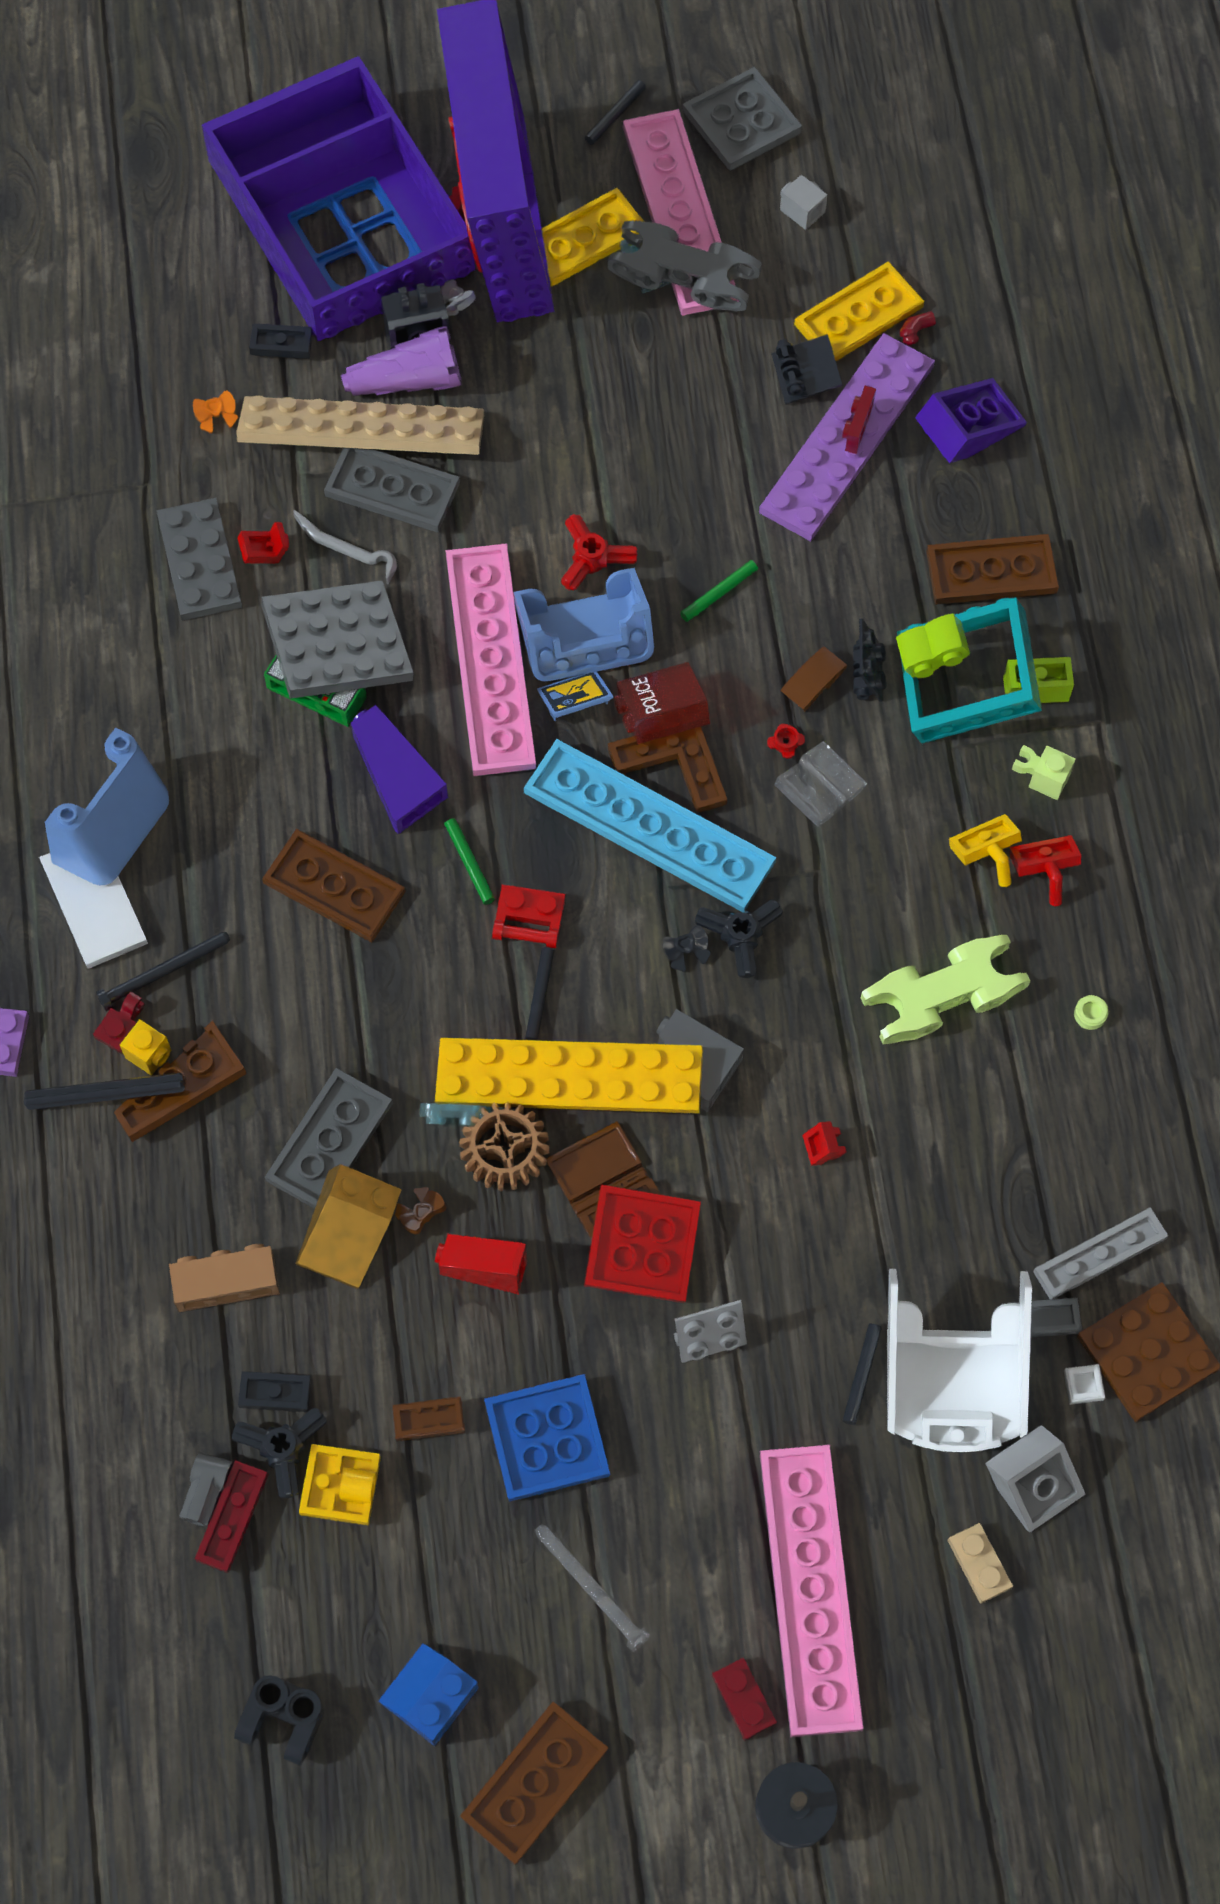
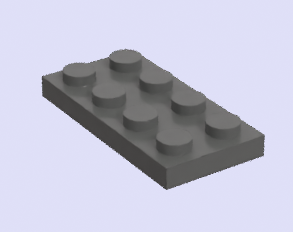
M343 448L324 489L325 497L438 533L460 485V477L374 449Z
M211 498L156 510L181 620L184 621L242 608L217 499Z
M335 1068L266 1174V1182L315 1209L328 1171L339 1164L349 1168L353 1167L392 1106V1099Z

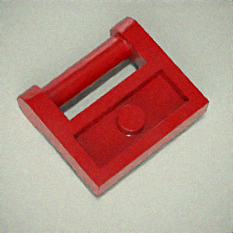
M502 884L493 925L492 939L502 941L503 938L543 943L548 948L556 949L566 899L565 894ZM506 920L549 926V930L543 931L505 924Z

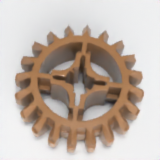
M507 1101L505 1109L499 1110L498 1104L494 1102L492 1104V1112L490 1113L482 1107L479 1110L481 1119L471 1115L469 1121L472 1127L464 1126L462 1132L466 1137L459 1140L460 1147L464 1149L460 1152L461 1160L467 1161L465 1170L467 1172L475 1171L473 1179L476 1182L486 1177L484 1182L486 1188H490L493 1182H497L498 1190L503 1191L504 1183H510L511 1189L515 1191L518 1180H521L524 1185H528L530 1183L528 1174L538 1177L540 1170L537 1166H545L547 1163L543 1155L549 1153V1145L545 1144L549 1140L547 1132H541L544 1128V1123L542 1121L534 1122L535 1113L533 1111L524 1115V1106L521 1104L513 1111L511 1110V1104ZM505 1125L518 1127L526 1134L510 1132ZM495 1127L494 1136L491 1139L485 1140L484 1144L478 1145L483 1134ZM500 1135H503L504 1142L509 1147L508 1158H506L505 1150L500 1146ZM532 1147L526 1159L514 1166L513 1160L515 1156L525 1152V1148ZM482 1158L498 1160L504 1168L491 1166Z

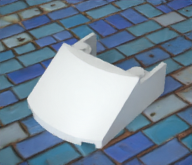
M889 1269L887 1329V1427L889 1432L911 1440L912 1444L948 1452H973L1002 1446L1003 1442L1019 1435L1020 1438L1027 1435L1032 1285L1028 1271H1021L1020 1303H1007L997 1307L992 1315L991 1331L923 1330L921 1310L912 1302L898 1301L896 1269Z

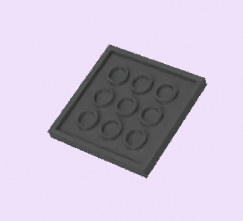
M383 580L262 597L261 606L290 699L413 681L414 672Z

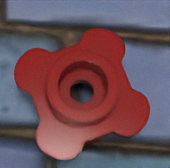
M780 724L774 736L768 738L767 745L770 749H776L781 752L783 758L790 759L794 756V751L797 747L804 744L805 737L803 734L798 733L793 726ZM787 739L789 740V742L784 743L783 740Z

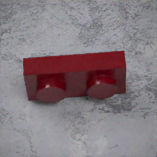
M865 385L861 397L856 395L851 408V413L854 414L852 421H846L842 438L847 439L845 447L847 452L854 454L858 452L874 406L876 388Z
M744 1657L712 1673L711 1676L744 1741L776 1725L777 1722Z

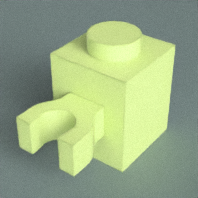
M1023 745L1019 756L1025 757L1028 762L1022 763L1016 759L1012 770L1018 773L1032 774L1029 788L1058 800L1070 777L1076 758L1049 746H1046L1042 756L1039 757L1031 748Z

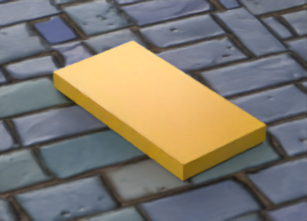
M618 188L542 228L551 287L630 244L621 237L623 223L625 221H644Z
M888 261L796 317L794 325L808 341L828 334L835 360L838 361L922 309L925 301Z

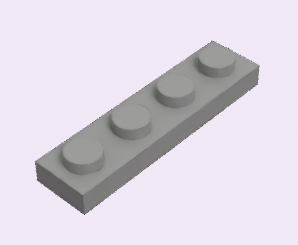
M1150 1207L1036 1267L1033 1272L1049 1299L1052 1300L1167 1239L1168 1235Z

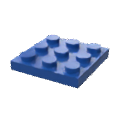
M585 1374L484 1399L509 1502L610 1476Z

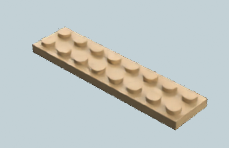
M245 396L236 432L237 442L479 455L484 409L444 407L441 405L421 406L409 403L384 404L382 402L363 403L350 400L325 401L322 399L306 400L291 397L267 398L263 396Z

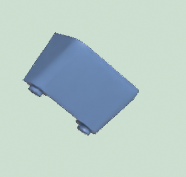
M635 568L620 570L610 575L606 581L607 594L547 606L545 596L540 590L526 589L514 592L515 605L532 672L538 680L553 681L641 663L652 656L654 640L651 612Z
M118 728L113 730L105 742V753L110 760L116 763L117 767L86 809L71 803L62 804L55 808L45 821L52 863L99 886L110 884L117 878L169 805V794L166 786L135 738Z

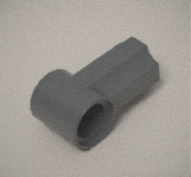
M202 1452L198 1453L190 1474L191 1485L179 1516L182 1520L201 1527H208L234 1462Z

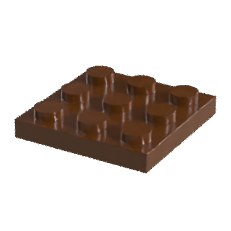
M1163 1282L1077 1335V1338L1096 1365L1099 1364L1100 1372L1135 1423L1220 1370V1363Z

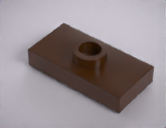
M461 1396L392 1405L397 1442L465 1433Z

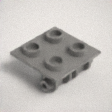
M741 1300L675 1319L677 1332L674 1333L676 1345L679 1346L682 1363L700 1360L705 1356L725 1350H734L739 1346L747 1344Z

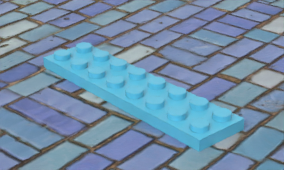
M558 739L555 740L524 787V794L743 913L776 863L775 856Z

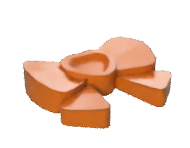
M226 390L218 398L208 399L207 401L201 399H194L193 412L196 419L201 423L200 429L208 433H213L212 416L218 417L221 414L229 428H232L238 419V416L234 414L236 409L235 399L230 391Z

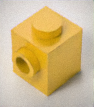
M140 1019L120 1044L125 1059L151 1076L158 1067L165 1063L171 1052L166 1036Z

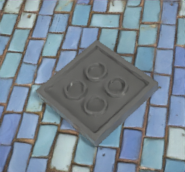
M755 67L683 103V113L729 171L802 133V125Z

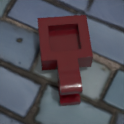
M130 992L126 996L120 1012L110 1008L93 1033L94 1038L123 1054L120 1044L136 1025L134 1020L145 1006V1003L141 1001L142 998Z

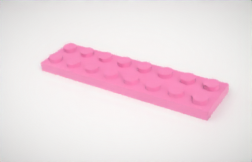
M679 109L624 120L623 130L652 222L675 230L679 236L678 243L708 251L712 243H722ZM734 280L730 281L731 284L736 286ZM672 283L682 316L712 310V308L696 303L691 298L692 289Z
M507 544L446 550L473 776L536 769Z
M830 1445L760 1451L791 1737L862 1731L863 1723Z

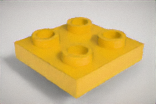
M311 1444L299 1514L301 1516L369 1525L381 1459L380 1454Z

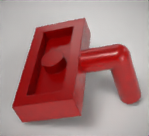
M1072 835L1010 847V858L1019 877L1046 872L1049 877V903L1052 906H1060L1062 904L1063 877L1059 869L1081 865V853Z

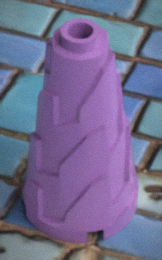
M447 326L419 334L420 337L395 345L393 349L369 356L367 360L347 367L346 374L341 375L345 391H351L353 396L373 393L382 395L407 390V392L431 388L433 390H441L461 386L459 367L454 347L449 343L451 337Z

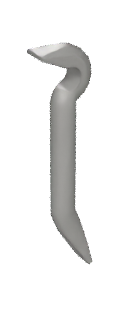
M296 510L293 511L294 517L302 529L316 543L369 565H375L380 561L386 562V582L389 584L397 569V561L392 553L384 550L371 553L320 531Z

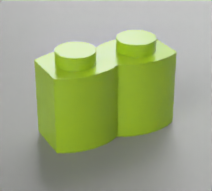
M954 614L938 617L924 626L909 629L896 637L904 670L913 678L929 677L941 666L951 667L958 665L964 658L970 655L962 623Z

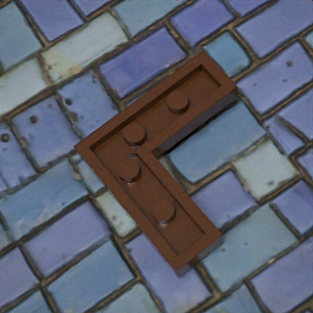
M698 718L608 743V751L615 771L626 774L677 759L696 813L727 805V797Z

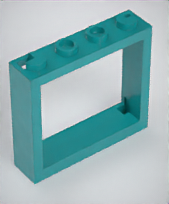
M1016 597L1002 598L996 601V603L984 607H971L966 612L956 614L955 616L961 621L964 633L1011 621L1022 690L924 717L918 678L911 677L904 670L901 659L911 731L921 743L1042 711L1026 612ZM927 623L912 624L907 629L897 631V636L909 629L924 626Z

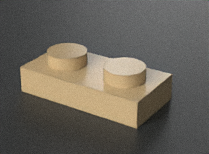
M980 1523L948 1538L947 1541L980 1604L1012 1589L1013 1585Z

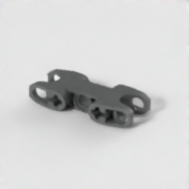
M625 221L623 223L621 237L626 242L639 248V250L633 253H611L608 258V269L633 285L646 289L658 288L661 280L692 289L691 298L696 303L712 309L746 310L749 295L741 288L731 284L730 281L737 278L750 280L759 278L762 263L758 259L735 246L725 243H712L708 251L678 243L679 236L675 230L655 222Z

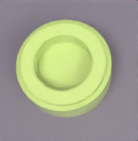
M1085 996L1078 1001L1075 1007V1020L1085 1029H1098L1105 1023L1108 1017V1006L1098 996Z

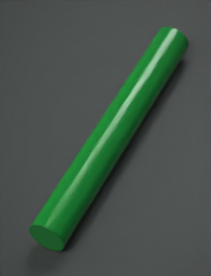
M750 560L682 610L680 612L681 617L686 622L690 621L758 570L756 563Z
M455 818L447 820L444 825L483 904L488 905L494 902L495 897Z

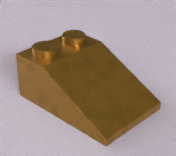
M342 1164L329 1170L296 1265L358 1289L392 1219L401 1189Z

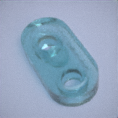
M420 1103L419 1117H426V1124L446 1125V1118L459 1119V1125L475 1126L470 1118L474 1116L481 1119L483 1117L482 1107L486 1109V1106Z

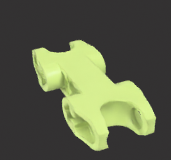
M1008 935L979 938L964 943L949 952L948 958L952 964L951 966L921 978L915 966H907L889 973L883 979L864 990L860 997L864 1006L887 1003L894 1006L900 1014L899 1019L881 1030L879 1037L882 1043L891 1044L918 1039L936 1031L943 1025L938 1013L968 1001L971 1002L976 1013H982L1002 1005L1005 1001L1027 988L1030 983L1027 973L1003 975L996 972L991 965L992 959L1009 949L1011 941Z

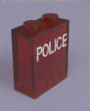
M689 662L617 682L618 695L614 696L615 706L619 714L624 713L623 722L627 733H633L637 744L710 724L707 699Z

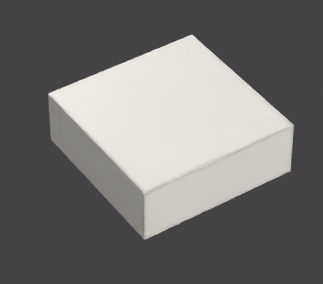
M1099 1364L1065 1368L1064 1377L1070 1405L1103 1401L1105 1399Z

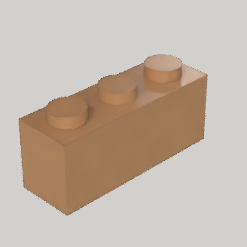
M253 1244L244 1248L245 1251L231 1253L230 1250H219L211 1253V1257L197 1259L196 1256H186L178 1259L177 1263L169 1264L174 1304L178 1311L183 1312L280 1294L271 1246L265 1247L263 1244Z

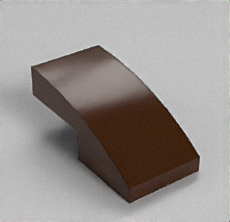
M823 646L802 665L780 691L806 712L825 688L829 690L848 665Z

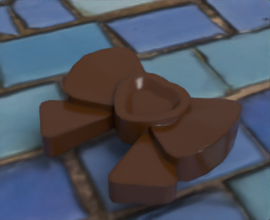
M428 1187L415 1188L413 1190L420 1203L414 1205L413 1210L400 1203L396 1207V1218L401 1220L402 1225L408 1232L415 1235L420 1234L424 1223L429 1222L435 1214L444 1212L447 1208L441 1195L429 1190Z

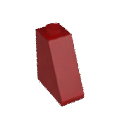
M448 1234L445 1244L439 1243L435 1263L439 1264L440 1275L519 1294L527 1266L526 1244Z

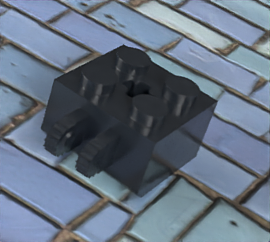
M421 283L417 284L416 290L407 291L405 287L398 288L399 292L381 297L385 333L390 349L395 348V345L420 337L419 334L436 328L447 326L449 331L448 315L440 285L429 287Z

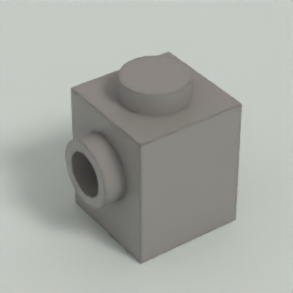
M800 175L794 182H788L783 187L780 194V210L805 230L825 213L827 194L815 182L809 181Z

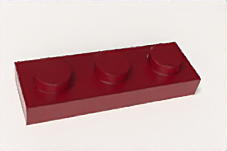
M235 1460L195 1556L196 1562L226 1573L230 1572L268 1478V1472Z

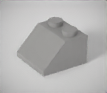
M1042 1425L986 1462L996 1488L1028 1532L1033 1531L1085 1495L1064 1443Z

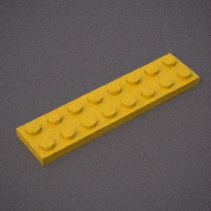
M440 1038L435 1102L437 1105L492 1107V1104L495 1102L498 1104V1107H505V1103L508 1101L511 1107H518L521 1104L524 1108L700 1113L703 1047L701 1045Z

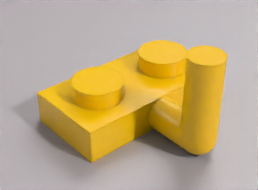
M1006 814L949 838L950 848L964 865L990 855L996 862L999 885L1001 887L1011 885L1009 860L1002 849L1022 841L1021 831Z

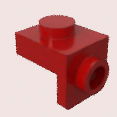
M275 522L270 531H241L237 537L244 563L278 564L289 548V537L284 532L282 522Z

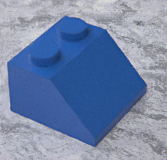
M422 1644L378 1702L435 1746L479 1687L477 1681L449 1659Z

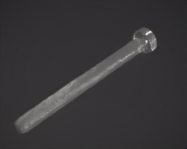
M543 1524L538 1526L535 1530L536 1536L629 1640L626 1646L632 1652L642 1646L650 1637L647 1630L643 1628L639 1631L552 1531Z

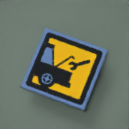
M597 671L577 675L537 688L554 721H556V717L604 702L607 705L608 701L613 698L612 693Z

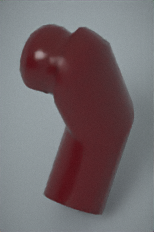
M932 311L910 317L905 321L900 330L903 344L908 346L918 343L919 337L917 332L935 326L936 321Z

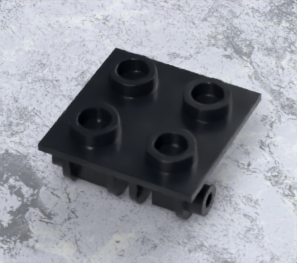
M828 334L794 346L787 339L777 342L776 352L771 353L785 404L843 386Z
M861 618L859 619V640L853 646V668L855 669L853 671V676L855 677L853 692L859 700H866L869 698V695L874 694L879 702H882L883 689H886V676L884 671H882V662L886 661V650L884 644L877 640L874 630L870 629Z

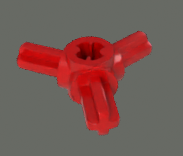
M572 514L565 520V525L575 541L573 544L575 553L572 556L574 563L561 579V584L567 590L575 591L588 573L594 574L603 568H607V563L635 564L637 562V547L608 545V540H604L600 535L589 531L579 514Z

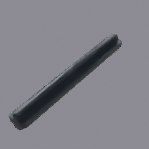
M182 1073L163 1074L27 1090L24 1092L23 1101L26 1108L32 1110L183 1092L185 1091L186 1082Z

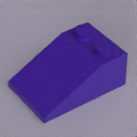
M993 378L934 393L915 417L924 432L931 438L949 463L977 454L1021 429L1027 423Z

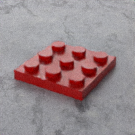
M601 1184L584 1286L685 1303L701 1202Z

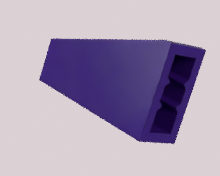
M376 705L369 710L361 711L355 716L353 722H351L353 738L391 824L397 834H400L448 798L447 784Z

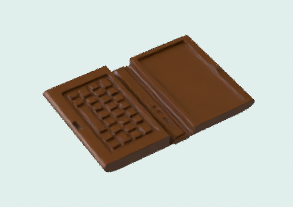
M617 1121L546 1158L551 1172L591 1240L601 1184L661 1195L652 1178H649L642 1166L641 1160Z

